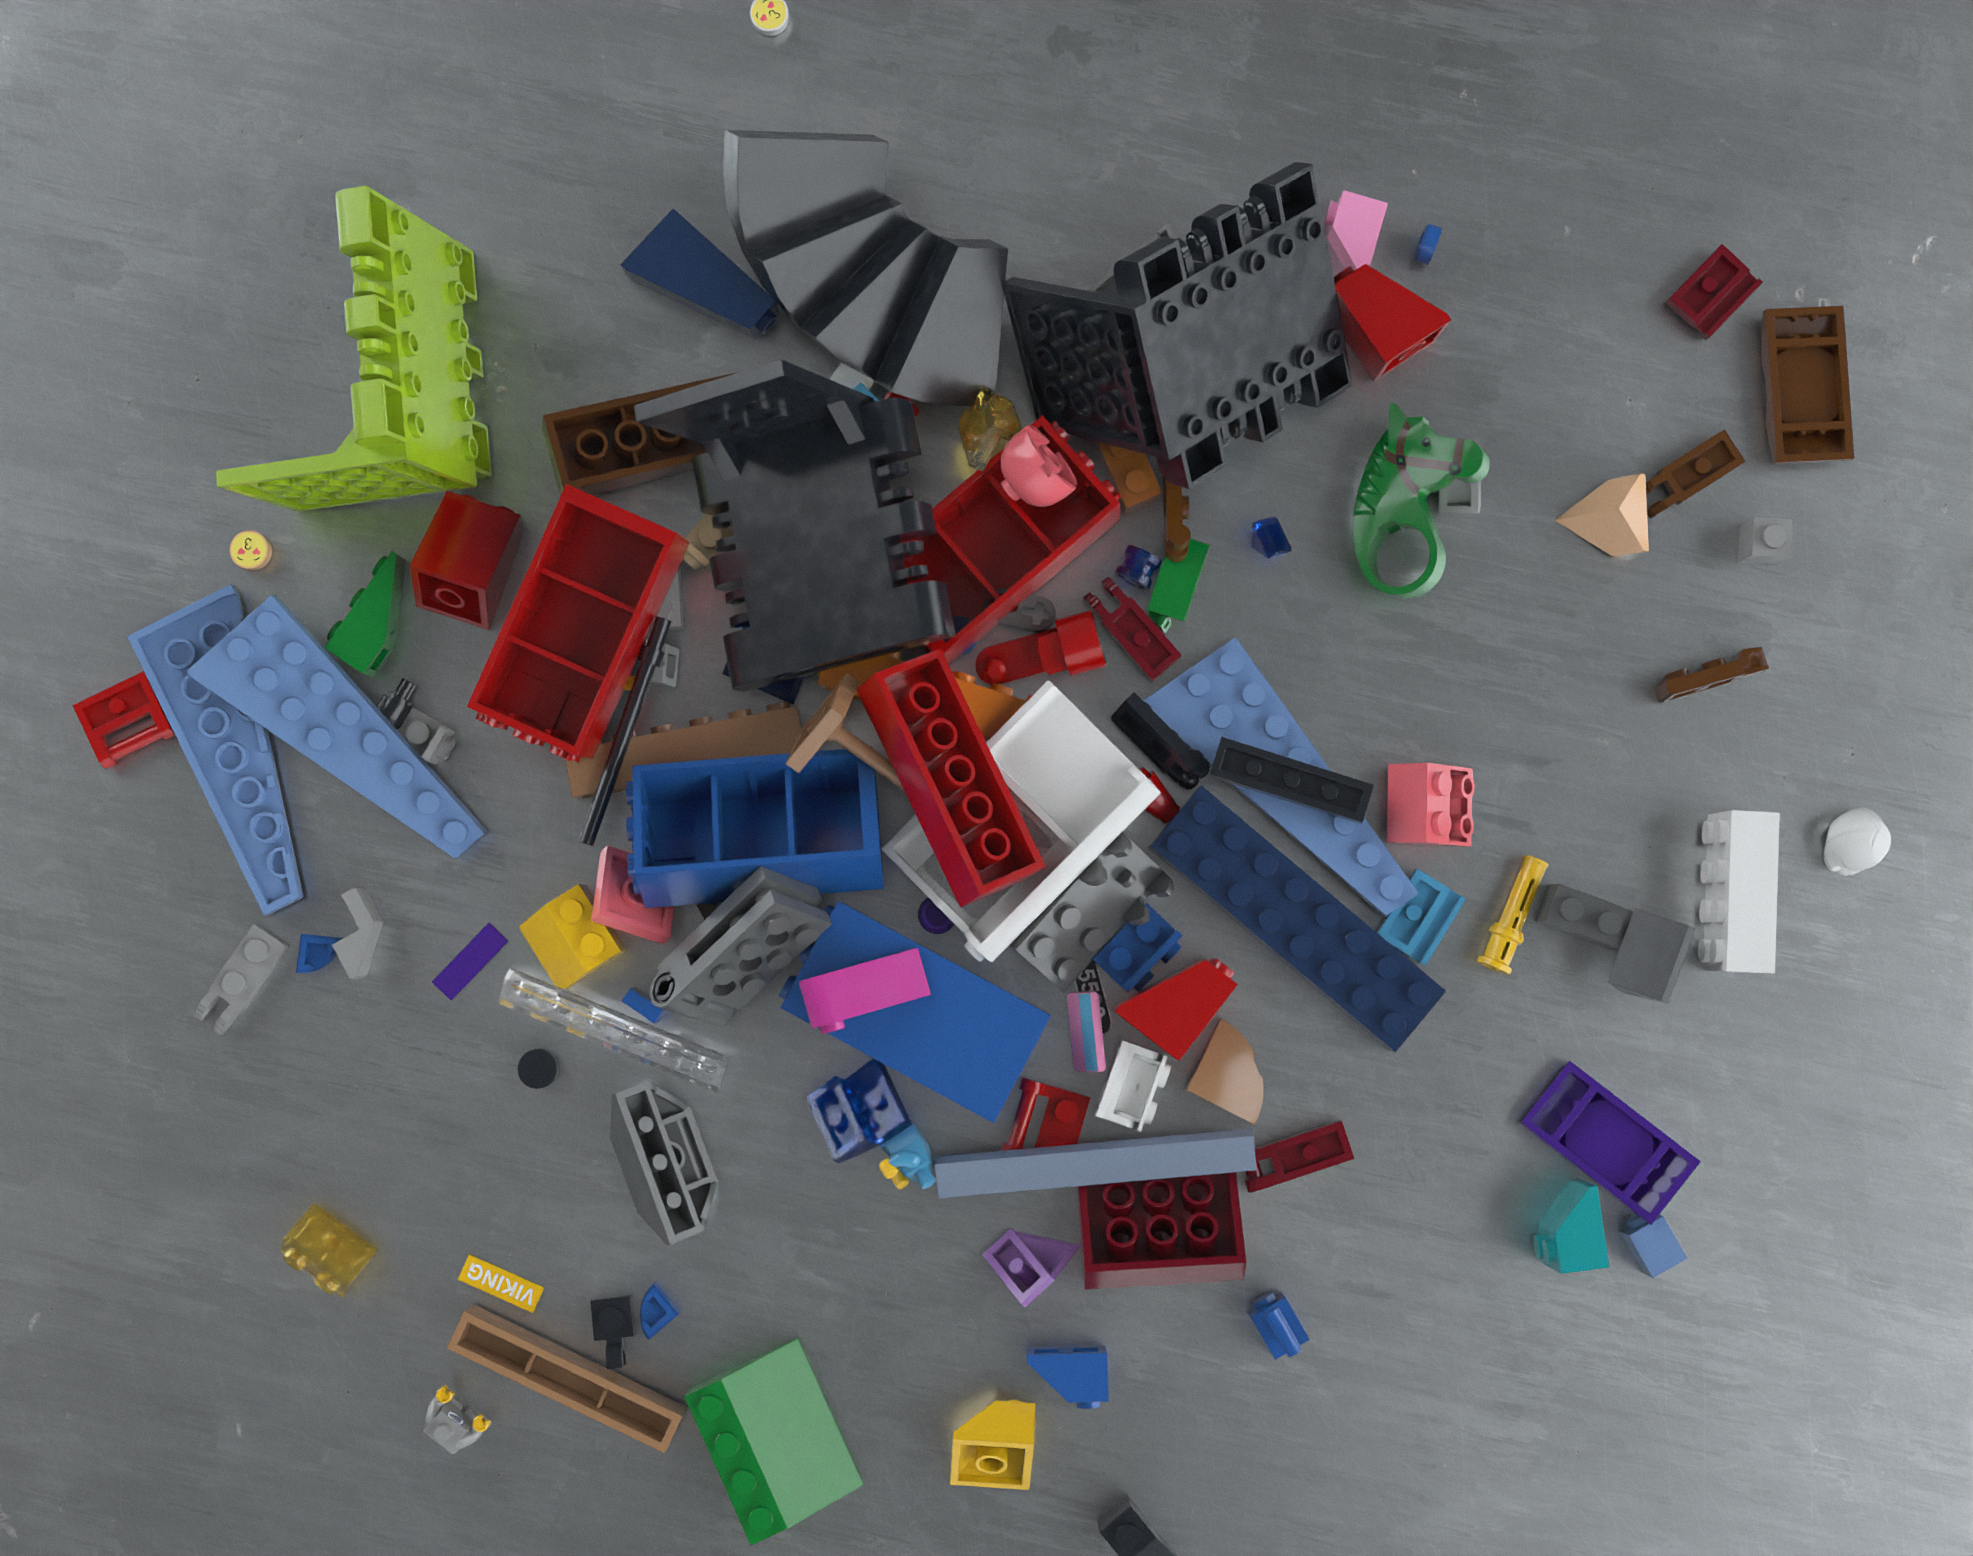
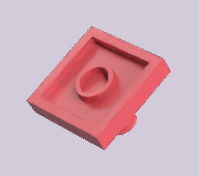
M607 845L600 852L591 921L664 944L671 938L674 906L645 908L641 894L635 895L633 877L629 878L627 853L629 852Z

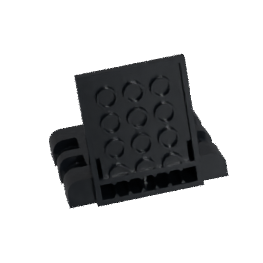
M1294 162L1254 184L1249 191V199L1243 204V209L1238 205L1218 204L1195 217L1192 221L1191 232L1186 235L1185 242L1180 238L1160 237L1120 259L1114 265V278L1117 288L1092 292L1018 277H1011L1001 283L1036 420L1043 415L1050 424L1056 421L1067 434L1155 456L1162 475L1167 481L1176 486L1190 489L1227 466L1224 447L1230 442L1229 434L1235 440L1243 436L1246 439L1263 443L1283 430L1280 412L1284 410L1286 403L1292 405L1298 402L1302 405L1319 408L1353 386L1313 164Z
M779 359L634 405L637 422L702 443L707 453L700 454L692 459L700 510L704 514L714 516L712 517L713 528L724 529L732 526L734 535L716 541L717 552L725 553L715 555L709 559L714 589L728 592L725 594L726 604L738 605L746 602L748 612L735 614L730 617V627L740 628L750 625V628L723 636L732 690L745 692L956 637L946 583L922 581L908 584V582L927 577L929 574L927 565H914L910 568H905L903 558L915 556L924 551L923 541L911 540L936 534L931 504L923 501H906L914 497L913 487L901 486L890 490L889 480L903 477L909 473L908 462H895L922 455L912 402L903 398H887L874 401V398Z

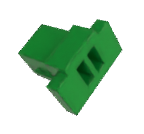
M1153 611L1148 612V617L1165 634L1171 626V619L1168 616Z

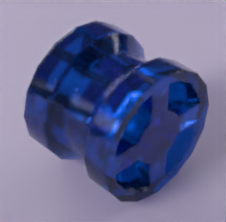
M1128 545L1124 552L1126 559L1122 565L1117 566L1114 574L1130 585L1143 590H1149L1152 584L1151 575L1153 571L1159 569L1162 560L1144 549Z

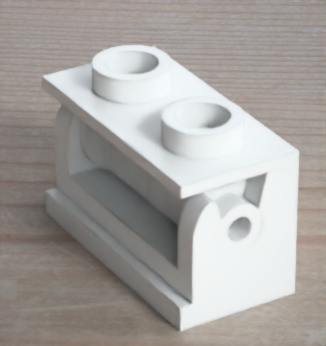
M1120 1039L1094 1114L1132 1129L1135 1128L1139 1132L1142 1131L1144 1124L1150 1126L1158 1103L1152 1101L1157 1086L1164 1088L1171 1069L1170 1065L1165 1064L1167 1056Z

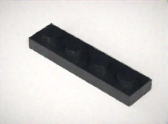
M1221 737L1209 774L1210 777L1358 824L1363 823L1374 788L1373 784Z

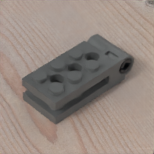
M760 866L656 966L658 974L653 979L650 988V999L653 1005L711 1025L722 1026L726 1024L732 1017L735 1009L741 1010L832 924L828 913L815 907L822 901L818 888Z

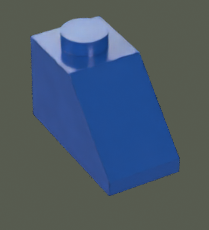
M1105 1346L1026 1349L1027 1364L1068 1403H1076V1407L1080 1409H1094L1100 1407V1402H1109L1108 1362Z

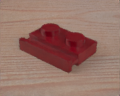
M1721 244L1665 303L1693 329L1699 330L1703 334L1702 337L1707 340L1748 299L1763 281L1760 278L1756 279L1749 272L1750 269L1728 248Z

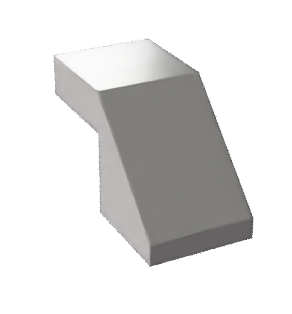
M354 887L341 894L359 930L332 944L350 980L362 979L368 975L383 925V920L366 889Z

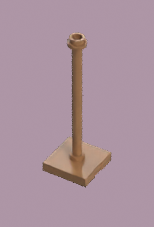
M846 673L802 727L786 765L799 773L826 740L828 742L834 740L904 791L891 762L843 727L844 722L842 720L846 716L860 683L853 676Z

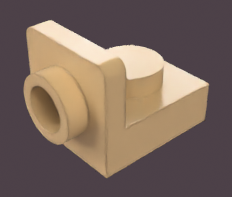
M705 514L684 538L690 543L683 560L695 570L701 565L710 572L709 559L715 555L725 553L717 552L716 541L734 535L733 530L729 527L724 529L713 528L712 517L714 516Z

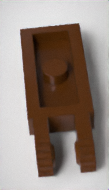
M1725 429L1656 472L1657 476L1646 482V495L1661 483H1663L1671 495L1649 507L1647 515L1650 519L1671 505L1682 503L1746 462Z

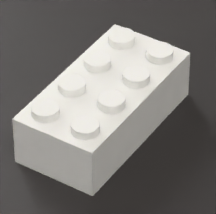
M1729 810L1708 814V821L1703 823L1702 842L1707 844L1706 860H1703L1701 864L1700 876L1701 882L1706 884L1705 899L1700 903L1699 917L1701 923H1704V939H1701L1698 945V958L1703 963V971L1775 974L1780 813Z

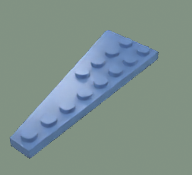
M230 584L127 636L263 915L269 916L304 898L269 732L256 721L197 682L186 672L244 620L239 592L236 586Z
M276 594L269 596L186 671L197 682L453 858H458L488 832Z
M1236 637L1143 700L1151 706L1153 711L1172 730L1178 733L1180 738L1192 750H1199L1204 755L1203 757L1207 758V761L1210 762V766L1213 765L1221 737L1331 771ZM1230 783L1269 818L1271 817L1285 829L1293 839L1300 842L1314 854L1327 868L1329 867L1350 885L1351 889L1384 917L1419 894L1365 817L1363 823L1358 824Z

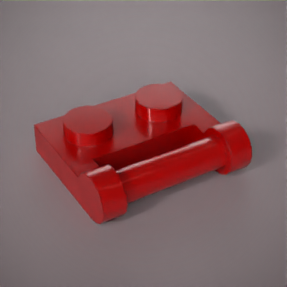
M144 671L72 705L90 745L104 769L118 764V759L161 738L168 740L176 736ZM146 716H152L154 725L111 746L108 744L105 736Z
M1022 1077L1019 1089L1023 1091L1008 1142H1003L1001 1151L1029 1149L1023 1147L1038 1095L1048 1097L1049 1099L1034 1148L1077 1144L1091 1097Z

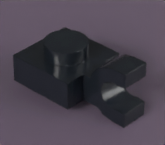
M632 1295L591 1300L594 1341L606 1340V1368H622L624 1365H627L624 1337L636 1335Z

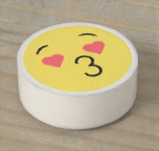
M754 0L750 8L751 21L754 28L760 34L775 36L786 29L789 23V12L784 0Z

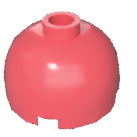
M1027 425L1005 445L1001 454V471L1005 480L1001 484L1014 501L1021 498L1032 506H1050L1074 491L1077 480L1063 456L1059 452L1054 454L1046 446L1050 441L1031 425Z

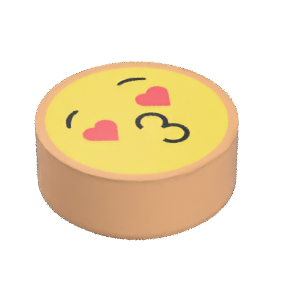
M247 530L240 532L231 541L229 549L231 559L236 565L245 570H260L271 560V543L265 536L256 531Z

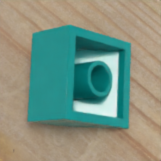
M1578 1178L1570 1179L1537 1223L1538 1235L1533 1236L1536 1257L1542 1259L1544 1265L1560 1274L1610 1268L1598 1186Z

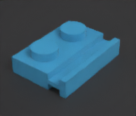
M1414 869L1409 880L1419 894L1388 914L1377 930V933L1398 951L1414 959L1422 966H1426L1466 898L1453 892L1450 888L1421 870Z

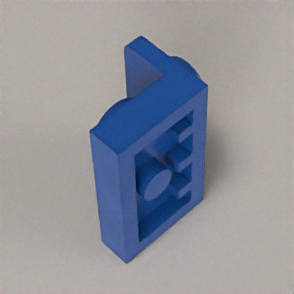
M1148 903L1145 906L1149 909L1150 920L1143 925L1137 926L1126 923L1093 958V961L1127 993L1132 988L1139 992L1154 977L1150 969L1160 959L1166 964L1181 949L1177 941L1183 935L1164 920Z

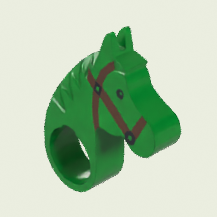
M1391 402L1389 405L1388 429L1374 447L1357 491L1353 514V540L1357 559L1368 582L1376 589L1390 596L1410 599L1422 596L1430 591L1441 579L1446 564L1445 548L1427 506V496L1432 492L1448 487L1455 479L1466 483H1475L1482 480L1488 474L1490 460L1485 450L1474 441L1438 435L1429 426L1427 419L1423 416L1407 417L1404 411L1394 402ZM1400 527L1418 530L1426 538L1430 552L1429 562L1424 573L1416 581L1405 586L1387 585L1377 569V554L1380 546L1387 538L1386 534L1389 532L1391 535L1401 530Z

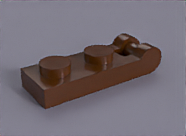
M1163 476L1164 553L1170 561L1180 562L1187 556L1191 536L1189 528L1183 524V519H1189V496H1182V487L1171 484Z

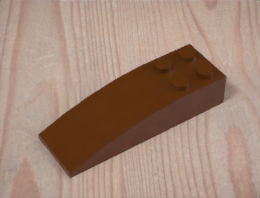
M732 374L543 415L541 429L560 496L566 484L594 495L693 470L692 459L700 454L707 453L703 444L637 422L634 405Z

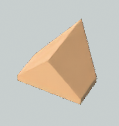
M1640 473L1607 480L1554 521L1613 557L1649 552L1645 474Z

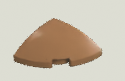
M1220 1018L1202 1052L1203 1056L1186 1090L1255 1125L1262 1107L1263 1077L1259 1075L1253 1057L1255 1053L1248 1041L1237 1029Z

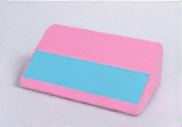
M1095 990L1070 992L1067 994V1007L1074 1069L1079 1072H1105L1106 1062L1099 994Z

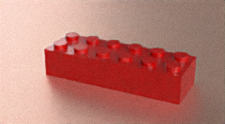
M941 648L876 672L857 688L856 691L960 908L1023 881L1046 867Z

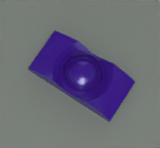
M1571 1061L1566 1064L1520 1122L1557 1154L1577 1167L1608 1194L1650 1225H1652L1701 1162Z

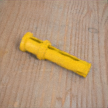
M1524 855L1523 863L1510 891L1498 923L1494 922L1489 928L1491 937L1483 956H1478L1476 962L1498 973L1510 975L1512 971L1509 967L1517 945L1522 944L1524 941V934L1521 930L1544 872L1548 868V863L1536 857Z

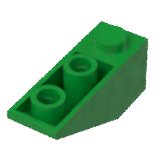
M391 551L388 557L383 556L376 563L372 570L374 577L365 589L361 588L355 593L349 604V607L352 609L343 621L339 620L332 626L327 635L329 642L324 647L362 674L371 678L376 675L396 643L406 560Z

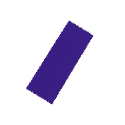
M488 923L440 972L432 983L447 998L452 1000L502 949L508 940Z

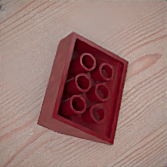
M1236 1172L1078 1186L1085 1290L1244 1280L1247 1261Z

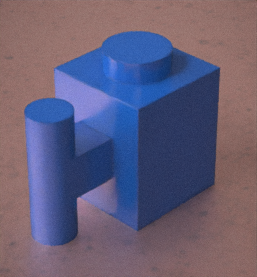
M1270 1291L1256 1298L1252 1302L1254 1308L1247 1311L1274 1359L1276 1360L1285 1354L1288 1357H1292L1301 1352L1302 1348L1300 1345L1310 1339L1282 1292L1274 1295Z

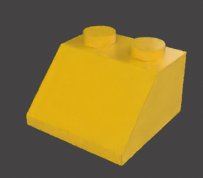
M577 884L550 901L519 926V929L559 993L564 992L627 952L614 928L591 921L594 897L587 885Z

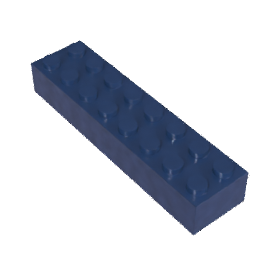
M1202 785L1196 789L1148 847L1156 856L1388 1051L1396 1052L1446 992L1445 989Z

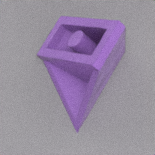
M1010 1228L982 1255L1020 1304L1026 1307L1056 1279L1081 1245L1017 1232Z

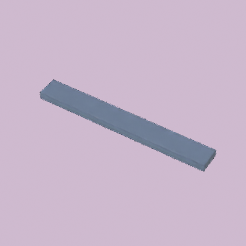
M1253 1129L939 1156L934 1157L938 1198L1254 1171L1256 1170Z

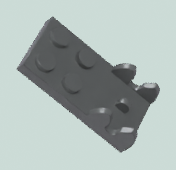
M1122 831L1010 946L1064 993L1125 922L1137 926L1143 925L1150 920L1149 909L1144 905V901L1152 894L1159 898L1171 896L1174 890L1173 881Z

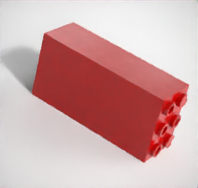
M1043 415L1031 426L1038 429L1050 441L1046 446L1054 454L1059 452L1063 456L1077 480L1076 489L1059 502L1045 507L1032 506L1021 498L1014 501L1001 484L1005 480L1001 471L1003 448L932 508L936 534L911 540L923 541L924 551L918 555L903 558L905 568H910L914 565H927L929 574L927 577L908 582V584L922 581L946 583L952 617L962 616L971 620L956 634V637H952L946 643L944 640L921 645L926 653L941 648L948 665H951L965 650L998 625L1002 618L1018 608L1022 601L1038 591L1120 520L1121 503L1118 501L1121 498L1120 493L1109 480L1105 479L1103 482L1099 480L1092 472L1095 466L1090 458L1082 450L1076 453L1066 442L1069 440V436L1056 421L1050 424ZM1005 588L1009 590L1003 595H999L995 589ZM987 596L990 600L989 607L983 610V601Z
M566 484L467 704L468 708L478 712L475 719L497 729L499 727L507 730L509 726L515 728L512 736L533 745L543 746L546 742L551 745L548 752L568 761L573 760L579 763L581 757L593 759L635 667L642 645L647 640L690 542L677 532Z

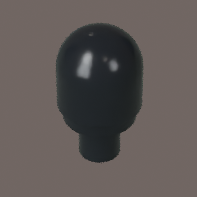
M405 678L401 679L394 692L388 690L386 695L383 694L376 706L396 729L402 726L413 704L408 699L416 685Z

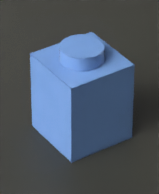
M1635 1214L1627 1219L1626 1223L1628 1226L1619 1230L1621 1237L1642 1273L1652 1278L1687 1259L1662 1215H1659L1650 1225Z

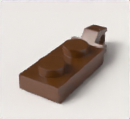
M1762 647L1742 649L1732 662L1726 663L1723 657L1702 664L1703 670L1689 674L1688 669L1684 668L1671 672L1664 676L1666 681L1659 685L1655 691L1659 702L1665 703L1765 672L1769 669V665L1767 664Z

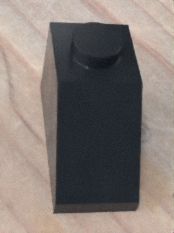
M1128 1495L1097 1520L1100 1534L1118 1556H1177Z

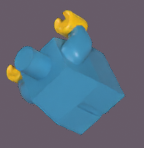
M909 1117L875 1139L880 1148L890 1157L881 1161L879 1168L887 1179H892L899 1190L909 1184V1178L913 1182L918 1181L922 1189H927L936 1182L930 1172L935 1168L930 1145Z

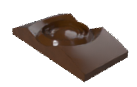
M1844 306L1765 309L1763 311L1761 330V364L1767 390L1765 426L1773 463L1852 461L1855 457Z

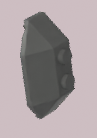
M648 1080L612 1094L610 1140L637 1213L667 1246H671L705 1231L706 1219L713 1202L718 1180L691 1107Z

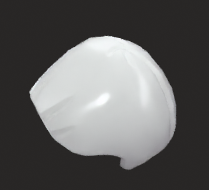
M1855 807L1848 810L1829 825L1823 851L1826 867L1830 871L1848 876L1875 866L1885 857L1890 849V831L1883 820L1875 812H1872L1871 809Z

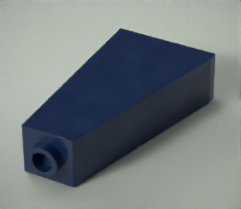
M674 208L620 264L625 275L630 280L753 339L759 332L762 334L767 333L778 320L776 314L779 312L776 301Z

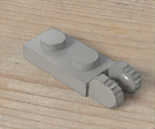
M253 924L208 988L210 992L200 1001L193 1013V1017L200 1022L211 1014L213 1008L222 998L230 1005L216 1020L213 1031L223 1035L240 1012L247 1009L289 948V945L259 924Z

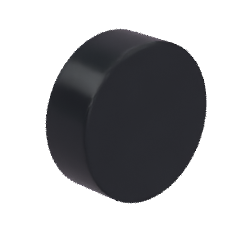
M546 1049L530 1050L519 1060L518 1076L530 1088L541 1089L547 1087L556 1080L559 1074V1062L556 1056Z

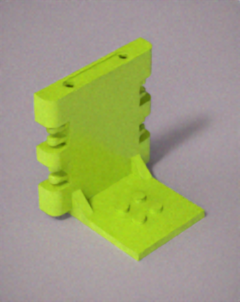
M367 185L340 190L335 194L339 248L341 253L351 258V270H353L354 279L352 287L353 296H355L344 301L346 334L358 340L357 350L360 354L359 376L362 379L361 382L350 386L354 428L335 453L217 470V487L296 512L476 487L478 479L492 478L488 426L473 420L475 417V407L469 394L470 387L468 381L484 378L482 350L467 342L469 332L467 324L463 320L462 304L477 302L473 250Z

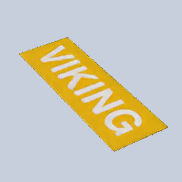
M470 1254L457 1279L531 1313L534 1312L544 1290V1287Z

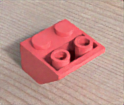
M1434 763L1388 764L1386 843L1471 847V835L1474 830L1472 819V795L1475 789L1473 769Z

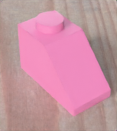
M1343 190L1338 202L1331 200L1324 222L1331 225L1327 238L1345 269L1352 266L1355 271L1364 264L1370 266L1388 206L1387 202Z

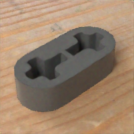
M997 588L995 590L999 595H1003L1009 589ZM1031 594L1018 605L1017 613H1008L998 622V625L1034 633L1048 630L1053 625L1056 618V610L1049 599ZM987 596L983 601V610L989 607L990 600ZM1041 604L1044 606V612L1050 614L1049 619H1042L1040 625L1033 624L1032 616L1021 614L1022 608L1035 610L1036 605Z

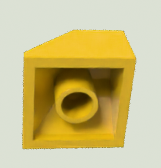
M995 1400L953 1432L950 1485L1029 1490L1034 1449L1035 1403H1026L1020 1400Z

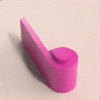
M918 948L799 981L811 1028L820 1027L821 1034L845 1028L843 1022L845 1019L931 995Z

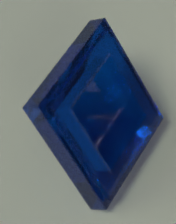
M1276 516L1252 523V548L1268 559L1292 551Z

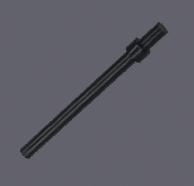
M657 616L646 646L642 645L637 660L641 661L580 834L578 841L594 846L655 668H660L665 652H662V648L672 622L670 620Z

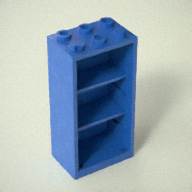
M847 749L817 751L799 773L786 765L790 753L632 766V781H626L627 804L631 805L632 817L626 818L628 841H632L633 853H627L628 876L629 878L633 877L635 895L641 894L645 908L724 902L760 866L816 887L820 894L884 889L875 770Z
M837 901L835 907L827 905L824 911L828 913L832 924L817 938L816 942L811 943L800 954L798 962L802 963L803 966L797 977L794 975L789 976L782 987L778 997L784 999L780 1008L810 1024L799 981L918 948L931 995L843 1020L845 1028L827 1034L994 1123L1051 1015L843 902Z

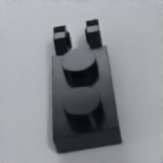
M1135 692L1111 716V720L1163 773L1166 772L1183 789L1191 790L1195 788L1200 781L1199 778H1205L1209 774L1211 766H1209L1210 762L1207 761V758L1205 759L1199 750L1189 749L1190 747L1180 738L1178 733L1172 730L1153 711L1151 706L1144 702Z

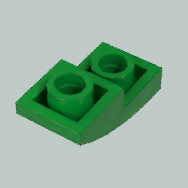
M1190 538L1187 556L1184 560L1173 562L1164 556L1147 610L1181 621L1186 620L1210 544Z

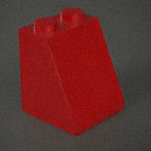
M1367 264L1362 265L1355 271L1352 266H1349L1334 277L1345 341L1373 381L1436 341L1452 320L1443 310Z
M446 491L410 563L416 607L490 630L522 538L521 515L504 506L496 507L480 502L467 494L459 495Z
M1211 958L1210 961L1198 959L1139 992L1115 1003L1111 1010L1171 1057L1180 1061L1238 984L1231 979L1235 972L1217 958Z

